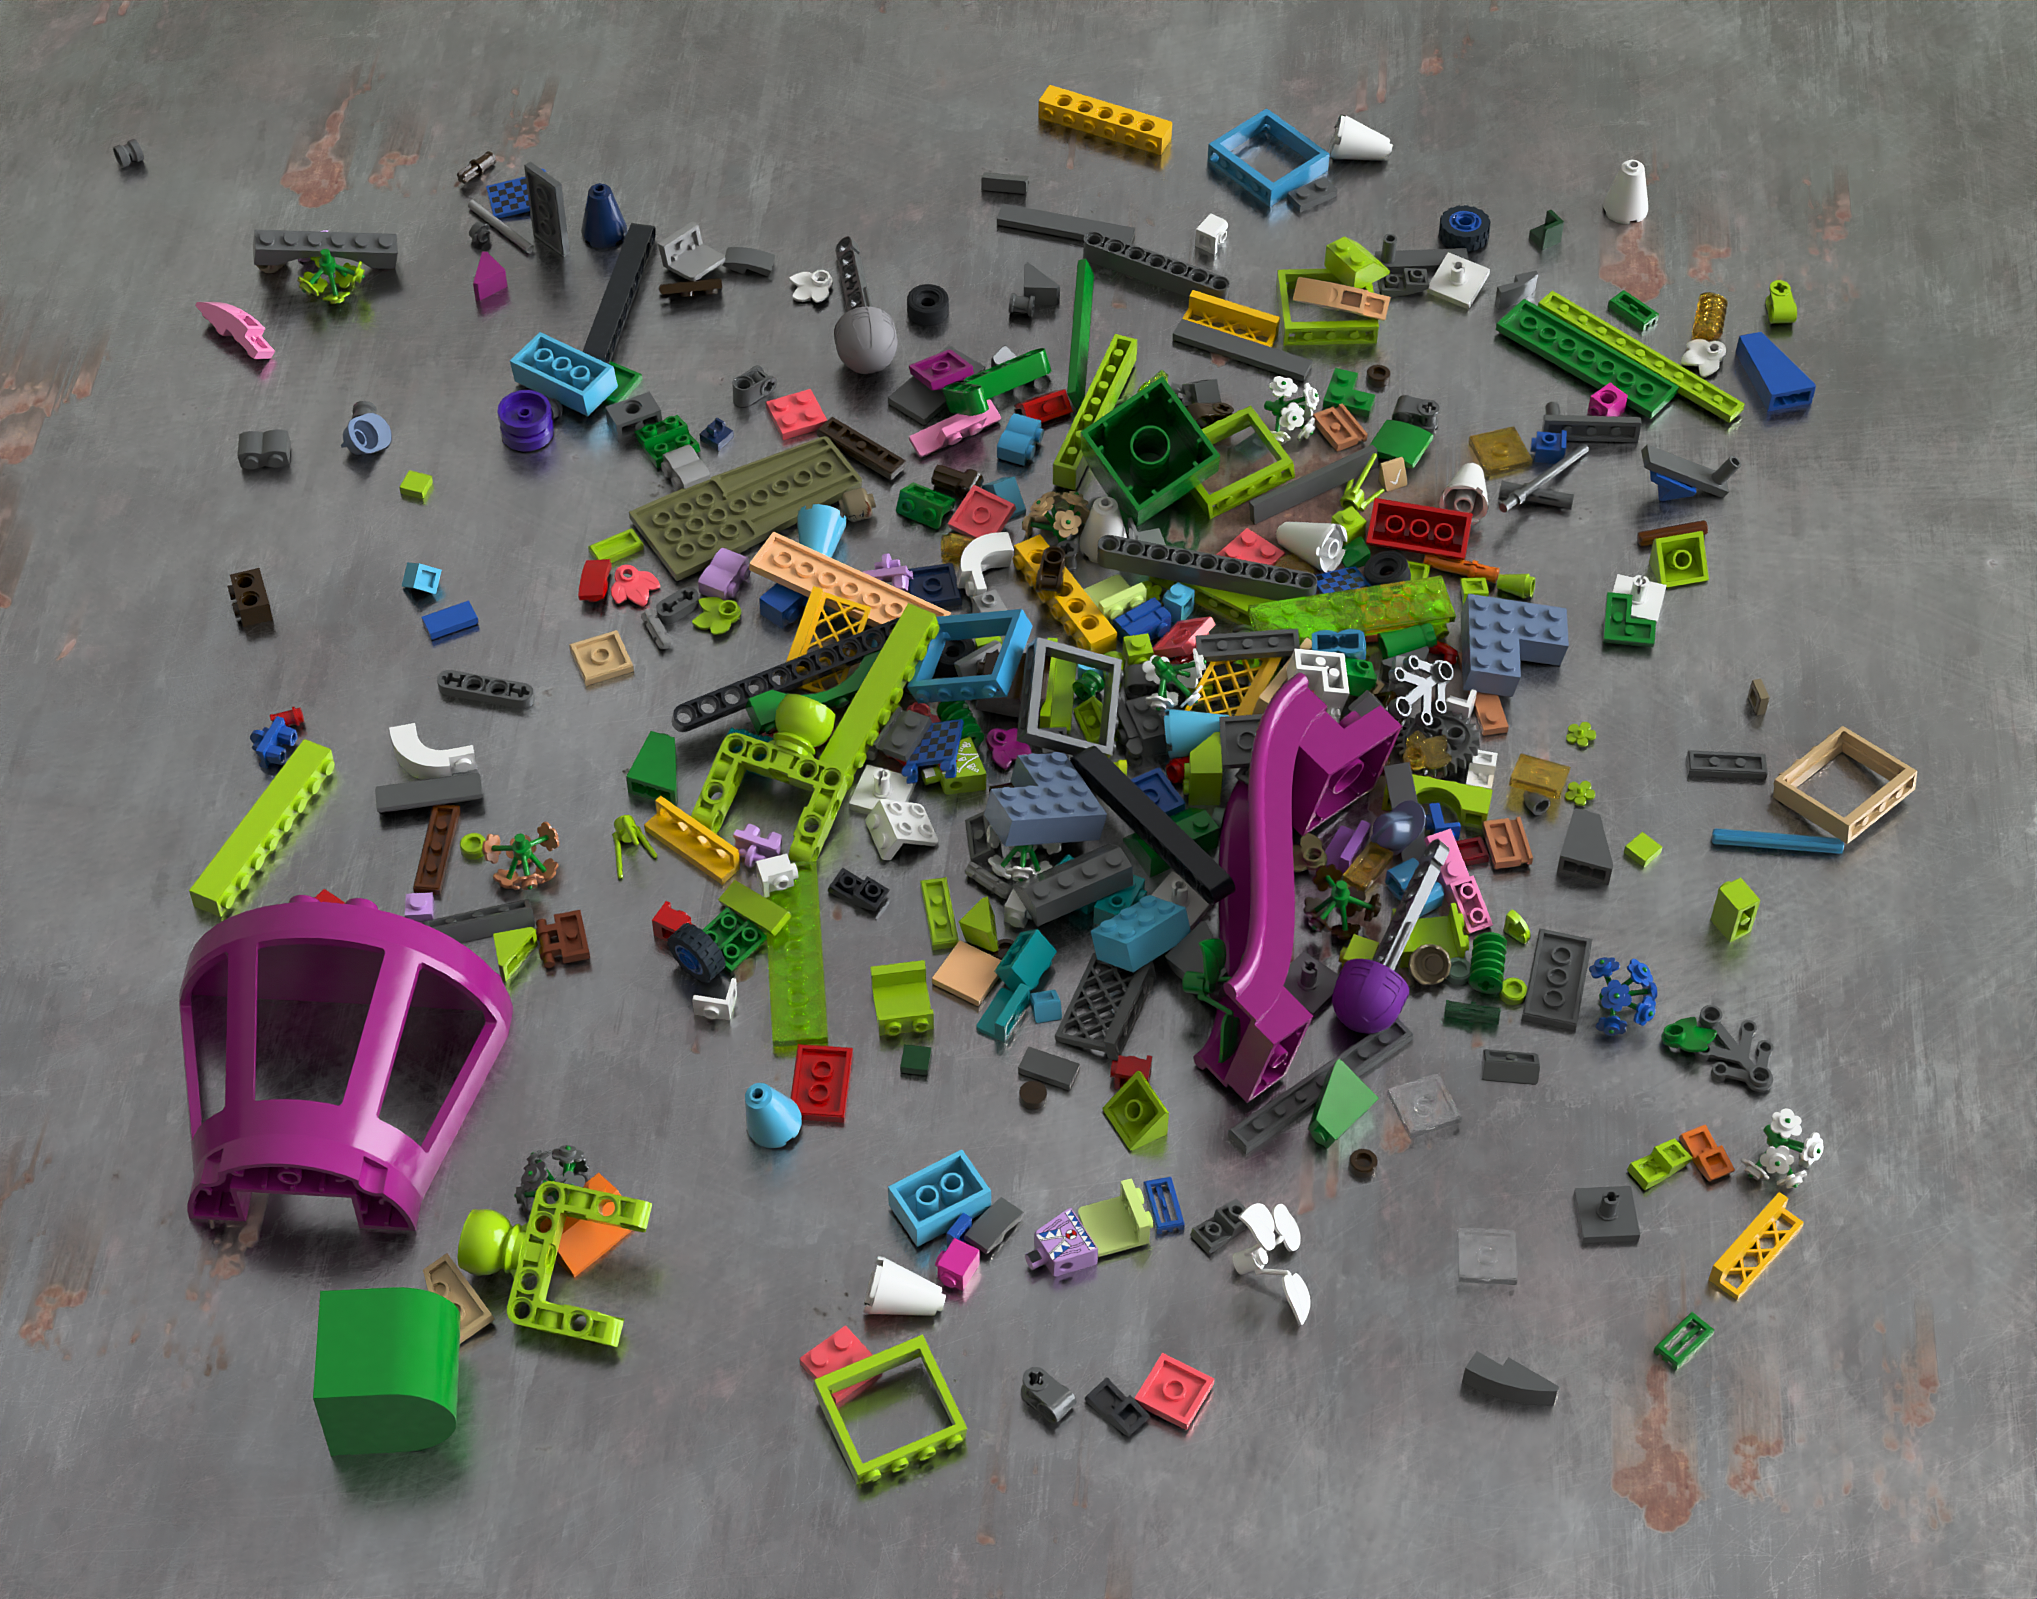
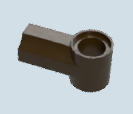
M938 464L931 478V484L954 491L955 495L961 500H964L973 484L981 488L984 482L983 476L976 470L967 469L965 472H961Z

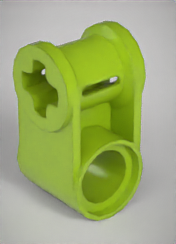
M1775 280L1770 284V295L1765 299L1769 322L1771 324L1795 323L1797 319V306L1792 296L1791 287L1783 280Z

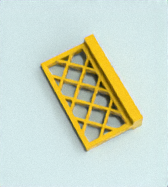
M813 586L786 662L807 654L809 649L816 646L823 648L822 643L833 638L838 642L840 641L838 636L848 631H851L852 635H856L854 630L856 627H859L857 634L863 632L871 607L823 592L822 588ZM826 600L836 603L840 611L827 617L823 609ZM854 609L864 612L862 619L854 624L850 623L846 613ZM822 613L824 619L819 620ZM843 615L848 627L835 632L830 620ZM827 623L832 634L819 640L815 633L816 627ZM851 648L842 649L843 653L846 656V651L850 650L848 657H853L855 655V652ZM827 657L819 659L820 663L826 661L828 666L832 665ZM802 666L796 668L798 674L807 670ZM851 666L800 686L797 689L813 694L826 691L821 682L834 677L837 684H841L847 679ZM840 673H842L841 679L838 677ZM780 677V685H783L785 680L783 677Z
M1282 657L1258 658L1263 661L1261 666L1251 669L1247 659H1243L1242 663L1245 670L1235 673L1230 662L1237 660L1210 662L1197 688L1200 685L1205 686L1214 683L1218 694L1206 697L1202 687L1198 692L1201 695L1198 703H1194L1191 707L1187 705L1185 711H1191L1194 705L1203 703L1207 713L1232 716L1231 713H1235L1234 716L1253 715L1257 700L1269 685ZM1225 664L1228 674L1217 677L1214 666ZM1248 675L1251 685L1240 688L1236 678ZM1231 679L1235 690L1223 692L1219 682ZM1237 695L1240 706L1229 708L1226 697ZM1220 699L1224 710L1212 712L1209 702Z

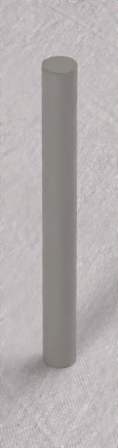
M471 200L468 203V208L527 253L533 251L534 246L477 202Z

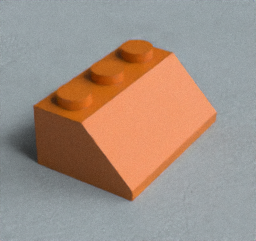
M597 1173L583 1186V1188L621 1196L619 1191L600 1173ZM613 1202L604 1205L602 1210L603 1216H609L614 1212L615 1205ZM566 1216L556 1261L575 1278L633 1230ZM545 1219L541 1222V1233L550 1230L552 1226L551 1219Z

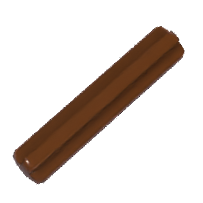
M1701 520L1641 531L1637 534V541L1640 546L1652 545L1656 538L1703 531V535H1706L1709 528L1707 522Z

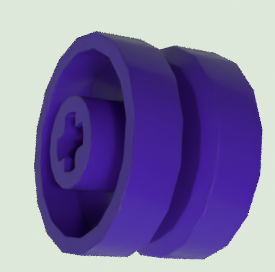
M519 390L510 393L501 400L497 413L501 437L507 446L518 451H533L542 448L550 442L553 437L554 426L551 418V405L547 397L533 390Z

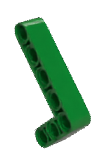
M1039 348L969 376L963 381L944 387L942 391L949 412L975 416L989 410L987 399L1052 372L1045 348Z

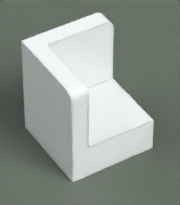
M1472 689L1468 700L1450 695L1445 700L1447 710L1443 714L1452 711L1453 716L1462 713V720L1470 718L1474 710L1477 691Z

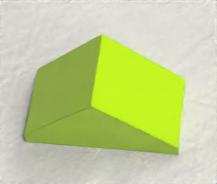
M988 896L983 897L958 922L965 941L996 952L999 949L995 915Z
M533 927L493 934L502 981L506 982L538 946L536 929Z

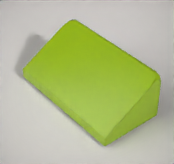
M1095 696L1074 708L1073 711L1086 740L1099 744L1103 704ZM1115 732L1114 741L1117 742V741H1118V737H1117V734H1116V732Z

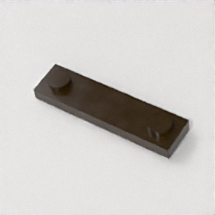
M831 417L817 429V436L819 438L823 436L828 437L839 450L889 480H892L906 467V460L834 417Z

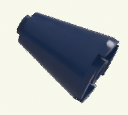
M602 183L595 184L588 190L581 228L583 240H587L591 246L596 248L614 247L616 242L621 239L623 241L627 235V225L613 192L608 185Z

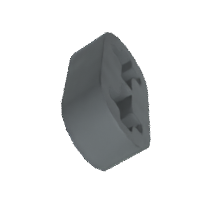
M684 587L661 600L656 606L657 616L663 624H672L695 611L699 606L697 590L691 587Z

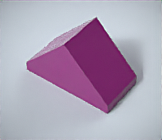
M482 251L473 282L476 301H481L508 287L505 269L485 251Z

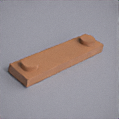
M1458 652L1459 657H1457L1462 672V652ZM1477 692L1474 711L1482 735L1507 733L1509 726L1498 695Z

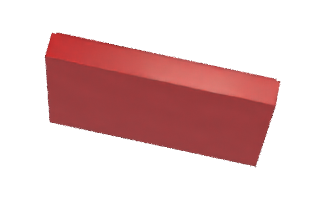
M798 1044L790 1099L797 1104L802 1120L844 1123L853 1048Z

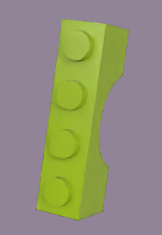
M1412 774L1417 800L1420 805L1440 803V805L1447 807L1455 814L1460 825L1482 829L1483 821H1487L1492 789ZM1386 784L1381 810L1391 811Z

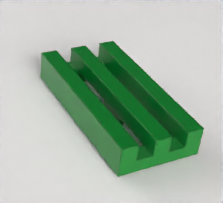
M1625 290L1608 301V308L1642 331L1646 329L1647 325H1652V322H1656L1659 318V313Z
M1691 1312L1655 1346L1653 1352L1657 1356L1659 1354L1662 1355V1360L1666 1363L1670 1362L1672 1368L1677 1370L1713 1336L1715 1330ZM1691 1323L1697 1324L1670 1351L1666 1349ZM1702 1329L1704 1330V1332L1685 1351H1683L1678 1357H1675V1355L1687 1343H1689Z

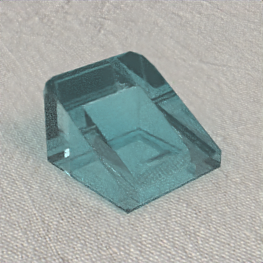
M1256 432L1234 447L1239 454L1252 464L1270 452Z

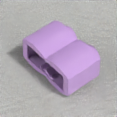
M721 548L698 580L699 593L708 597H719L723 601L730 600L731 597L734 598L738 593L739 585L750 576L749 558Z

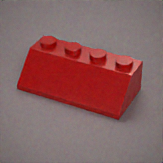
M1374 498L1366 544L1465 560L1473 513Z

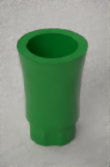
M1431 623L1420 626L1417 624L1395 631L1377 633L1379 648L1384 660L1426 646L1430 648L1437 645V638Z

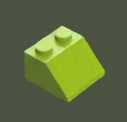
M1345 236L1326 245L1324 266L1346 286L1362 289L1390 274V270L1361 244Z
M1214 732L1192 750L1189 763H1184L1183 795H1188V806L1220 805L1222 785L1220 732Z

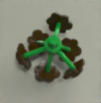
M1329 864L1327 867L1324 865L1319 866L1316 869V876L1313 877L1312 882L1321 892L1332 888L1331 896L1323 902L1318 897L1315 899L1312 897L1305 898L1303 911L1310 920L1308 923L1313 930L1318 932L1323 930L1328 933L1331 931V936H1338L1340 940L1352 939L1354 934H1359L1358 931L1361 930V926L1359 924L1347 923V917H1352L1356 914V911L1361 912L1366 908L1364 921L1370 922L1373 917L1376 918L1381 909V903L1379 902L1380 894L1372 895L1370 902L1366 903L1364 902L1366 899L1365 893L1357 891L1353 886L1347 888V883L1340 880L1342 872L1336 869L1334 864ZM1334 907H1337L1340 910L1342 925H1334L1330 928L1326 923L1328 920L1327 916Z

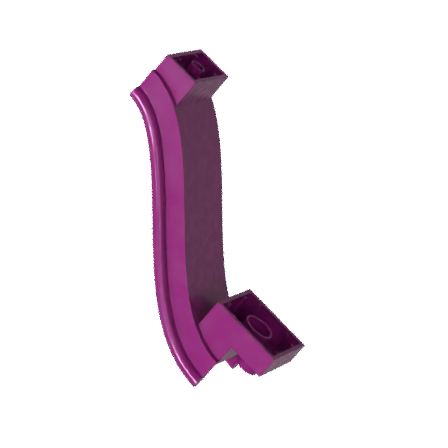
M1301 672L1289 679L1275 693L1262 714L1251 752L1249 783L1246 785L1238 780L1226 806L1220 836L1218 865L1230 875L1234 881L1236 891L1218 902L1219 938L1226 945L1225 967L1231 977L1224 984V990L1227 995L1221 998L1218 1003L1232 1010L1234 1017H1239L1241 1039L1236 1052L1225 1062L1218 1063L1221 1026L1226 1013L1217 1008L1210 1036L1201 1050L1193 1056V1059L1198 1068L1204 1070L1207 1067L1226 1088L1230 1085L1247 1103L1287 1074L1313 1018V1015L1283 986L1292 956L1295 925L1292 826L1304 836L1374 789L1402 728V725L1381 705L1363 717L1356 711H1353L1338 724L1326 712L1327 705L1308 688V679Z

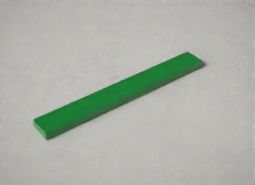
M1086 258L1078 260L1067 387V394L1076 409L1080 408L1085 398L1094 273Z

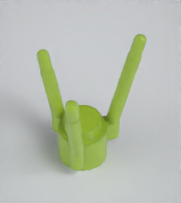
M1376 453L1372 454L1352 489L1354 479L1347 482L1344 494L1339 500L1344 509L1352 506L1356 511L1359 509L1363 512L1374 501V498H1378L1384 493V489L1381 488L1365 500V494L1360 489L1377 457Z
M622 815L614 821L616 831L612 834L615 842L617 877L621 879L623 877L621 840L626 843L633 841L634 845H638V837L653 858H656L657 854L643 835L641 828L636 826L632 816Z

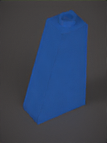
M1762 332L1739 336L1735 353L1767 412L1812 403L1816 389L1815 383Z

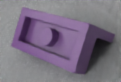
M1361 820L1356 831L1340 826L1325 851L1327 855L1326 867L1329 864H1334L1336 869L1342 872L1343 876L1348 877L1369 841L1371 823Z

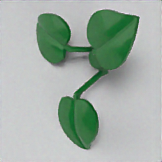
M1210 938L1198 943L1203 955L1204 973L1187 971L1183 978V990L1186 993L1198 994V1000H1204L1226 1013L1221 1026L1218 1063H1223L1236 1052L1239 1046L1241 1023L1239 1017H1234L1232 1010L1206 996L1214 992L1217 982H1227L1231 978L1220 977L1221 970L1226 963V945L1224 941Z

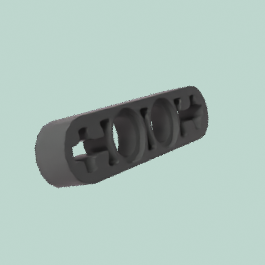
M454 670L443 671L437 677L438 689L446 696L519 709L529 708L535 701L534 690L532 686L526 683ZM471 684L480 685V688L474 691L467 689ZM497 688L505 690L500 695H494L491 692Z

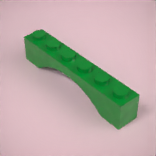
M881 650L865 655L859 667L841 684L827 691L801 696L813 699L828 708L835 706L836 708H842L848 705L855 697ZM770 690L748 699L745 709L758 735L765 732L766 734H772L777 731L775 724L776 710L779 703L787 695L786 693Z

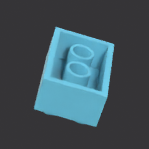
M1149 895L1142 897L1139 902L1131 907L1121 910L1113 918L1103 921L1100 926L1091 930V935L1098 960L1134 972L1175 947L1191 932L1186 907Z
M961 1149L888 1186V1202L918 1247L949 1231L962 1213L967 1214L971 1219L984 1213L991 1206V1190Z

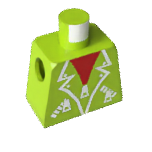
M971 737L960 740L956 759V777L946 779V771H942L940 768L941 763L933 764V767L922 770V778L925 785L939 782L944 794L947 795L986 790V771Z

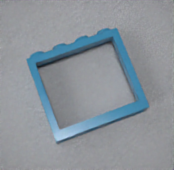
M1266 108L1209 143L1207 161L1267 206L1271 207L1286 198L1288 192L1308 184L1327 172L1330 154ZM1267 130L1308 161L1273 183L1233 154L1231 150L1260 132Z
M1022 609L936 617L939 624V632L936 638L931 639L929 642L927 653L922 661L919 660L917 663L915 674L907 686L918 704L1007 697L1033 627ZM1005 636L991 675L932 679L946 641Z

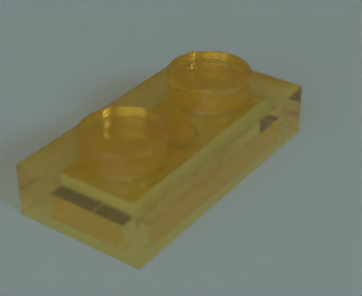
M1370 841L1343 874L1342 880L1357 890L1366 893L1393 859V852Z

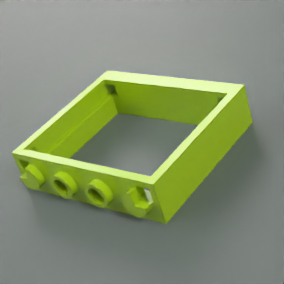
M1327 268L1277 270L1276 291L1283 346L1377 343L1378 319L1368 317L1369 320L1291 322L1287 290L1295 289L1298 277L1344 284ZM1372 283L1363 287L1364 290L1374 293Z
M1251 405L1201 430L1213 445L1251 426L1277 462L1210 495L1202 484L1190 490V493L1209 519L1295 478L1293 461Z
M923 1334L814 1380L813 1391L856 1485L871 1480L874 1482L881 1478L882 1473L889 1470L893 1472L903 1470L909 1465L908 1462L915 1459L926 1460L934 1456L936 1450L947 1446V1449L954 1448L955 1444L962 1442L966 1437V1424ZM921 1357L952 1426L862 1464L831 1394Z

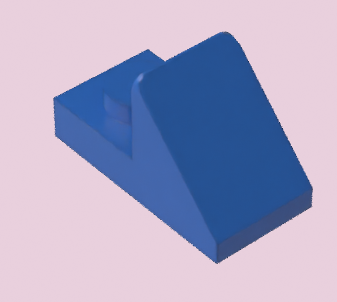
M1650 470L1651 482L1658 485L1659 501L1691 497L1696 494L1695 487Z

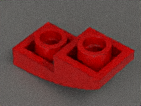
M610 559L586 560L580 579L579 600L596 602L604 599L608 590L607 578L612 569Z

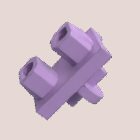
M889 553L882 555L881 562H875L876 570L863 571V573L885 583L892 582V586L905 592L908 591L909 580L913 579V572L909 571L906 565L900 566L899 559L892 560Z
M749 823L742 831L736 829L733 834L735 848L739 850V856L745 858V866L752 868L756 861L781 855L780 850L783 844L781 834L771 832L766 839L761 838L760 829Z

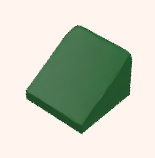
M1362 536L1342 547V549L1346 550L1341 561L1345 568L1363 567L1370 559L1371 552Z

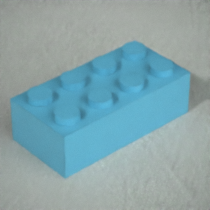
M541 332L510 360L515 382L544 396L556 399L561 404L586 416H589L618 387L613 366Z

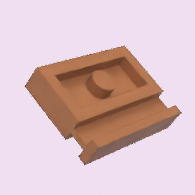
M1339 404L1338 408L1331 407L1313 414L1315 426L1337 452L1357 445L1361 440L1363 442L1367 441L1368 434L1343 404Z
M1516 817L1515 820L1504 818L1483 821L1482 830L1494 869L1520 866L1521 863L1532 864V852L1520 817Z

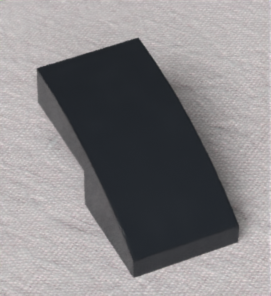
M1108 1377L1085 1397L1086 1402L1128 1437L1150 1418V1415L1131 1395L1126 1397Z

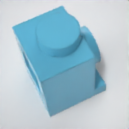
M1179 582L1166 591L1162 600L1164 607L1171 613V622L1173 623L1186 620L1194 609L1195 590Z

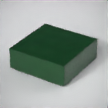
M904 1044L900 1073L928 1076L932 1047Z

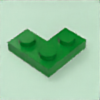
M1335 368L1323 400V407L1338 408L1339 404H1343L1351 414L1369 418L1375 402V394L1354 390L1358 373Z
M1607 592L1603 642L1654 647L1656 620L1631 618L1633 595Z

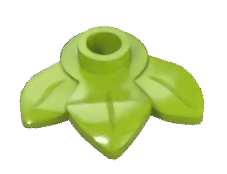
M719 597L701 598L698 601L704 612L693 619L692 624L699 629H710L712 635L723 634L730 629L732 623L740 619L741 608L732 600L723 601Z

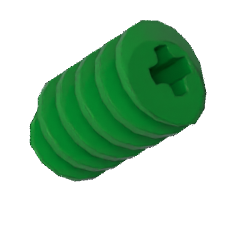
M965 700L939 703L936 714L940 721L962 719L964 724L960 740L971 737L975 748L981 745L984 740V734L981 732L975 717H973Z
M1485 932L1479 934L1473 941L1469 984L1473 989L1484 994H1496L1503 989L1502 981L1504 980L1503 973L1505 971L1504 964L1507 953L1505 946L1507 945V940L1498 933Z

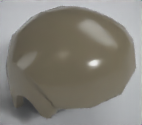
M1425 944L1418 947L1410 955L1408 967L1411 976L1423 985H1434L1443 982L1447 978L1452 963L1449 953L1441 946Z

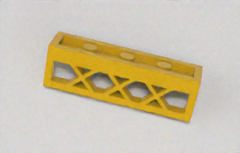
M1192 290L1189 296V308L1182 318L1269 347L1273 345L1279 334L1280 317ZM1192 314H1193V315L1200 316V317H1202L1203 319H1202V320H1199V321H1195V320H1192V319H1190V318H1191V316H1192ZM1219 322L1224 324V326L1218 328L1214 327L1212 324ZM1242 329L1246 333L1240 335L1235 333L1234 330ZM1264 336L1268 340L1265 343L1257 340L1255 337Z
M662 796L655 800L657 813L644 824L647 833L721 885L740 870L739 850Z
M1778 1192L1712 1267L1709 1281L1734 1299H1739L1803 1226L1804 1222L1785 1209L1789 1198ZM1781 1217L1793 1226L1790 1230L1777 1231L1775 1222ZM1761 1238H1773L1775 1247L1772 1249H1761L1759 1240ZM1757 1256L1759 1265L1757 1267H1744L1743 1258ZM1728 1275H1740L1742 1284L1736 1289L1724 1279Z

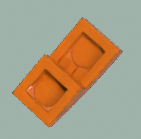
M1706 1124L1682 1133L1679 1136L1684 1149L1693 1158V1163L1709 1182L1735 1171L1723 1146L1717 1147Z

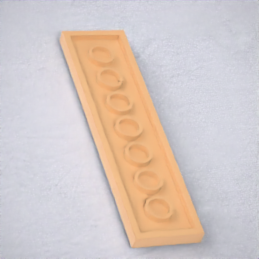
M775 532L770 535L749 564L750 571L804 596L809 597L813 586L822 588L823 592L871 607L866 624L872 627L900 617L908 603L932 612L936 617L951 615V612ZM826 600V606L840 611L836 603ZM855 609L846 613V615L859 621L864 612Z

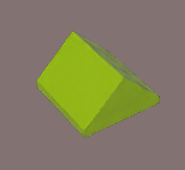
M1703 531L1654 539L1649 564L1659 584L1672 587L1709 580Z
M1137 1071L1102 1108L1129 1150L1142 1147L1167 1135L1169 1112L1141 1071Z

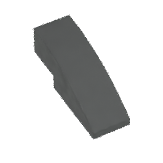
M1476 1351L1465 1367L1462 1383L1496 1398L1530 1405L1554 1406L1560 1390L1558 1385L1509 1357L1502 1366Z

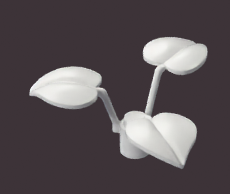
M1263 1204L1251 1205L1238 1218L1250 1229L1257 1244L1251 1248L1234 1253V1267L1240 1275L1255 1271L1257 1276L1261 1274L1282 1275L1284 1293L1296 1317L1298 1326L1304 1324L1310 1310V1295L1304 1281L1297 1273L1291 1275L1288 1270L1263 1269L1264 1264L1268 1263L1266 1251L1272 1250L1275 1245L1283 1241L1289 1252L1298 1249L1300 1245L1298 1225L1283 1204L1275 1205L1271 1214ZM1274 1229L1279 1235L1277 1239H1275V1234L1273 1233Z

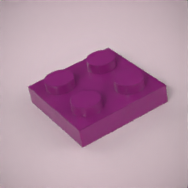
M951 349L909 365L910 374L932 391L943 389L946 385L953 382L963 381L966 377L974 374L973 366Z

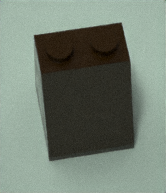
M986 653L983 661H978L976 676L991 675L999 653ZM1026 653L1022 654L1008 696L975 699L976 710L1019 718ZM1046 655L1039 712L1046 700L1051 657Z

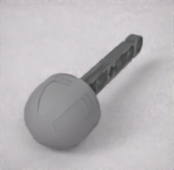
M846 236L838 242L835 248L847 312L840 317L834 328L836 350L841 361L854 372L861 374L875 373L886 368L895 355L898 345L896 330L892 318L885 311L872 307L861 256L858 255L860 253L859 246L851 237Z

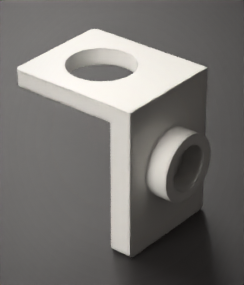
M731 979L726 1000L694 995L692 999L694 1015L705 1016L709 1019L730 1020L737 997L736 979Z

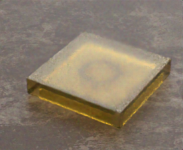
M1514 426L1469 436V444L1487 476L1532 465V458Z
M1520 753L1510 777L1509 785L1560 799L1571 767Z

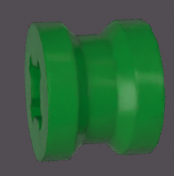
M1086 670L1082 674V679H1077L1072 684L1074 693L1083 701L1095 696V693H1100L1105 687L1101 676L1093 670Z

